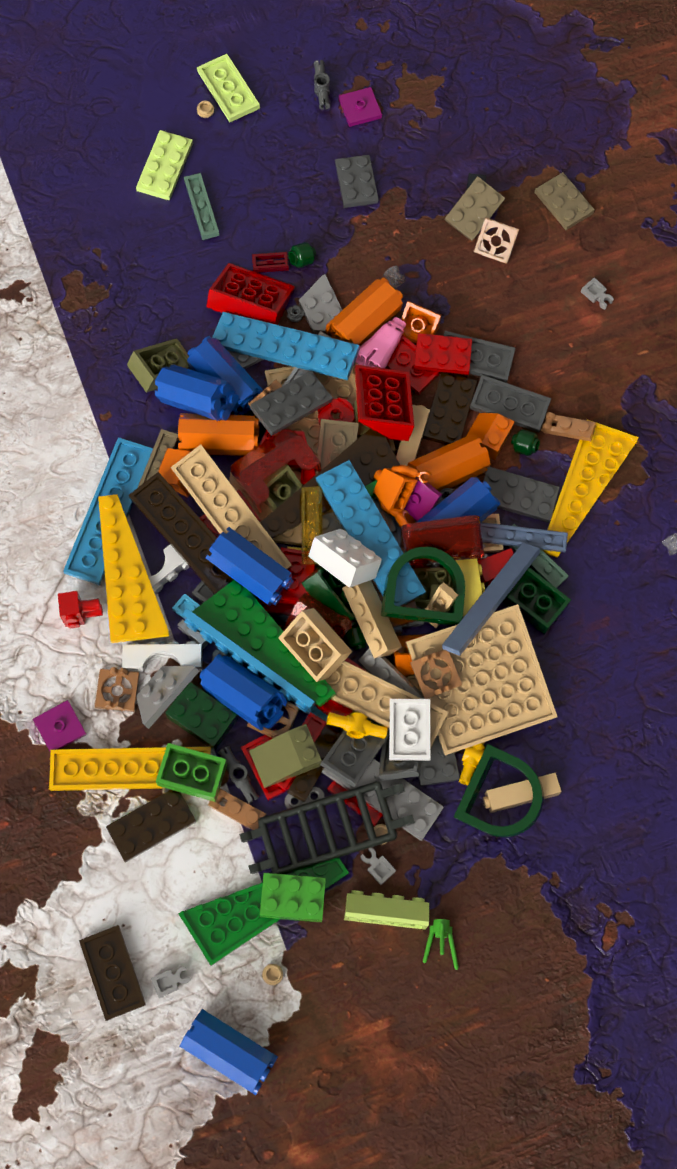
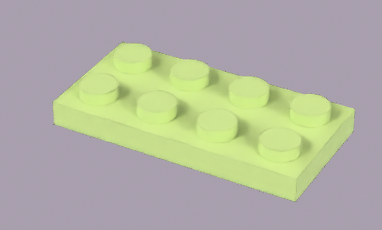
M228 54L197 67V72L229 122L260 109V104Z
M160 130L137 183L136 190L170 201L193 145V139Z

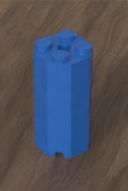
M207 336L199 346L191 348L187 353L189 356L187 362L193 371L229 381L236 389L239 400L231 414L246 415L251 411L248 403L261 393L263 389L216 338Z
M174 364L170 365V367H163L155 379V385L158 386V391L155 390V396L162 403L216 421L227 420L239 400L236 389L229 381Z
M471 477L414 523V530L420 540L425 545L428 544L430 547L444 552L495 512L500 505L499 500L491 494L490 491L492 489L486 481L481 482L477 477Z
M228 527L226 529L228 533L222 532L210 547L209 551L212 554L211 556L207 555L206 559L267 605L274 604L276 606L282 599L281 593L284 589L288 590L294 582L292 579L293 574L232 528Z
M217 655L201 671L200 678L202 680L200 684L204 691L260 731L264 730L263 727L267 729L272 728L282 717V705L286 707L287 704L284 694L229 656Z
M201 1009L194 1019L190 1030L187 1031L179 1046L254 1095L258 1093L262 1086V1083L259 1081L264 1082L271 1071L268 1069V1066L272 1068L278 1058L277 1055H274L204 1009Z

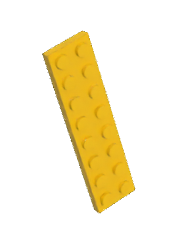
M166 747L51 750L49 790L162 789L164 787L158 786L156 779ZM185 747L211 755V747Z

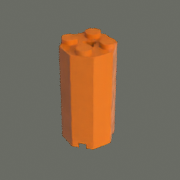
M386 278L376 279L326 325L325 331L327 335L330 333L333 339L361 346L401 310L403 295L399 290H395Z
M180 413L178 438L181 443H178L179 450L191 452L199 445H202L209 455L254 456L257 453L259 447V419L255 418V416L230 415L227 420L216 421L198 414Z
M471 434L410 461L407 466L418 469V472L430 471L432 475L423 474V478L429 480L427 483L440 492L444 488H452L469 480L471 477L487 472V468L490 467L491 463L487 448H482L479 444L482 443L481 439Z

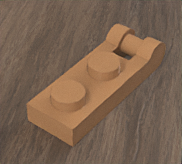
M547 412L544 418L546 421L542 424L541 431L547 434L591 442L596 423Z
M221 788L216 802L209 801L207 804L210 808L251 830L258 829V819L266 816V813L234 797ZM222 798L227 800L224 807L219 804Z

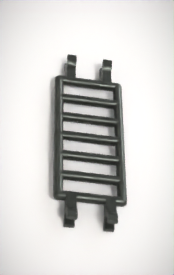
M375 781L259 818L258 829L239 834L243 843L262 837L269 859L249 865L250 874L270 868L273 874H287L395 840L397 838V828L415 823L413 815L393 820L386 798L404 793L403 783L383 789L381 782ZM374 790L388 831L387 834L376 837L364 793ZM355 796L369 838L359 843L356 841L344 801ZM337 803L349 846L340 849L337 848L325 808L326 805ZM316 808L330 852L320 855L317 853L306 816L307 811ZM297 814L310 854V858L301 861L298 860L286 819ZM279 821L291 864L279 867L267 824Z

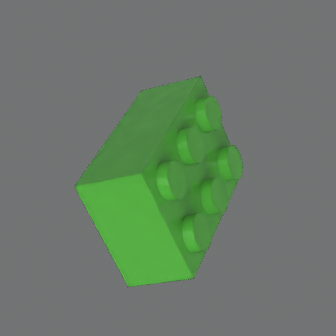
M168 743L156 783L160 787L216 802L227 767V760Z
M264 873L260 917L322 922L326 878Z

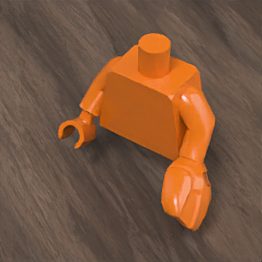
M406 465L377 470L374 474V479L377 480L374 493L378 497L381 509L395 517L402 530L413 534L415 520L404 508L418 481L415 477H418L420 482L427 483L429 480H425L423 474L432 475V473L427 470L418 472V469Z

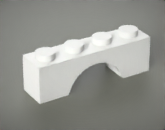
M171 545L163 549L165 554L163 568L157 574L149 577L155 594L162 590L165 583L176 579L180 571L189 568V565Z
M173 641L167 642V644H159L158 642H148L147 644L129 642L128 645H123L122 668L131 672H144L151 661L160 657H168L175 660L180 666H195L199 672L202 671L203 649L202 645L195 641H189L186 644H179Z

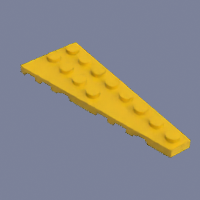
M596 423L591 442L579 440L547 530L567 532V543L569 542L639 437ZM542 550L546 554L557 558L561 553L556 551Z
M117 494L98 496L111 643L168 637L167 625Z

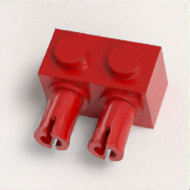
M78 591L58 593L59 614L65 627L79 628L80 625H85L86 618L103 616V609L99 598L82 601Z

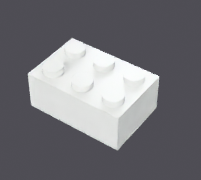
M342 529L314 537L308 556L349 588L375 579L382 561L374 551L366 548L360 541L354 539Z

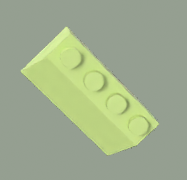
M352 890L351 894L347 893L344 920L425 930L429 926V903L425 902L423 898L414 897L410 901L404 900V896L399 895L385 898L384 894L372 893V896L364 895L363 891Z

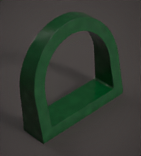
M418 547L405 552L394 562L387 574L381 616L453 626L458 625L463 619L465 580L460 566L449 554L437 548ZM419 558L432 559L443 565L451 576L453 590L458 594V597L451 606V613L395 606L396 581L401 568L408 562Z
M487 744L454 818L492 836L512 837L519 835L536 822L542 811L544 792L541 781L534 770L524 761ZM495 759L523 772L528 778L533 791L532 805L526 816L519 822L509 826H494L469 815Z

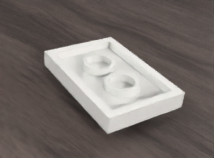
M390 699L389 760L430 761V699Z

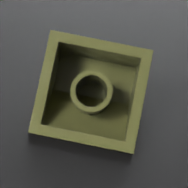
M281 461L276 462L251 484L260 499L272 511L303 486L289 465Z

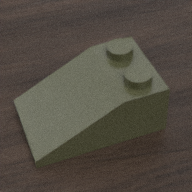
M177 338L135 350L127 363V366L146 393L158 389V386L155 385V379L163 367H170V365L174 364L192 370L187 362L189 356Z
M306 724L289 730L249 751L264 788L320 767L322 761Z

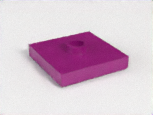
M371 87L339 95V102L349 127L382 118V113Z
M415 477L418 481L404 510L418 521L434 508L442 494L429 483H422L418 477Z
M68 700L33 718L50 752L51 750L62 749L87 735Z

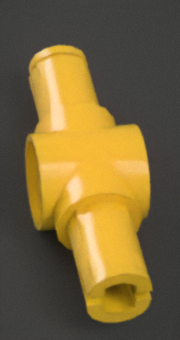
M329 712L326 721L328 725L343 728L344 731H347L349 737L361 739L368 735L385 739L388 727L371 723V721L367 720V716L362 713H351L350 715L342 716Z
M485 742L465 749L461 760L464 765L459 779L461 784L469 785L483 755Z

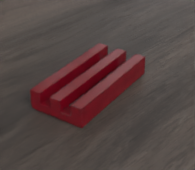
M287 252L252 254L253 272L289 271Z

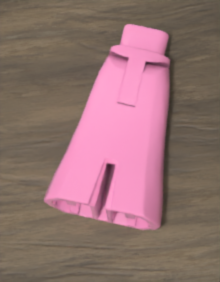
M394 317L392 321L384 324L369 340L360 346L355 362L362 366L385 369L401 340L406 323Z

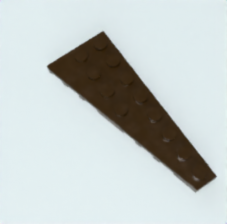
M370 428L263 519L261 524L273 539L332 509L315 480L317 476L350 460L362 483L366 486L375 481L374 474L377 470L391 469L393 466L400 465L385 436Z

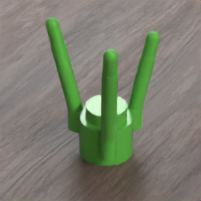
M435 919L433 926H430L423 963L427 962L434 934L436 938H440L441 955H444L445 938L448 935L454 968L458 970L450 920Z

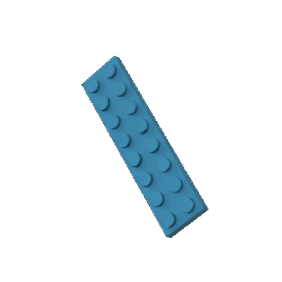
M226 312L222 313L212 337L216 338L229 351L345 380L349 379L360 350V346L357 344Z
M118 437L63 570L64 574L97 585L101 584L105 569L98 496L117 494L127 519L133 505L129 494L138 488L153 448Z
M350 460L317 476L315 480L348 535L360 541L362 545L374 551L382 559L377 576L373 581L383 596L387 574L394 562L404 553ZM409 562L401 568L397 576L395 606H403L426 593Z
M185 609L182 616L188 628L194 632L200 631L202 638L210 644L215 642V645L218 647L217 649L225 655L230 653L234 661L242 666L244 664L248 666L247 669L258 677H263V680L274 688H278L288 701L293 699L296 706L306 713L308 710L312 713L316 708L315 701L189 609Z

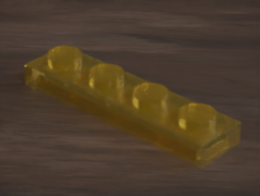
M319 486L301 487L302 565H315L318 563L308 556L314 537L322 535V489Z

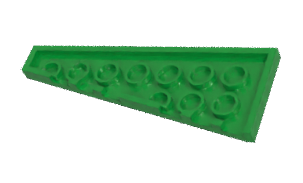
M233 580L192 611L315 701V704L319 707L336 695V692L325 680L316 682L279 639V636L284 631L250 591L237 581Z
M338 857L286 875L326 878L325 889L348 875L349 872ZM263 882L178 913L210 966L281 920L260 917Z

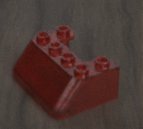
M290 429L280 431L234 462L231 466L233 478L259 514L263 512L261 503L269 497V489L263 481L265 478L293 459L303 470L315 468L318 473L322 470L321 462L305 440Z
M472 515L409 523L401 526L405 552L418 547H433L446 552L454 560L461 559V556L469 559L477 558V561L481 560V557H485L479 516ZM419 558L409 563L412 568L424 567L423 564L427 563V560H430V562L437 561Z

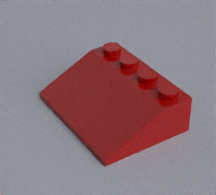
M228 263L210 287L206 307L217 312H226L278 325L295 286Z
M355 365L358 422L389 439L409 441L414 429L409 372Z

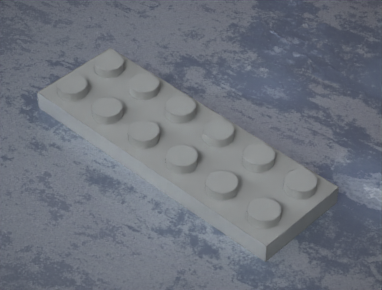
M375 759L372 760L355 787L326 768L322 770L323 774L346 790L375 781H380L383 789L403 783L405 792L387 797L386 800L393 820L413 815L415 823L401 828L420 841L423 840L444 808L403 778L381 781L378 776L380 763ZM375 790L364 793L366 803L382 813Z

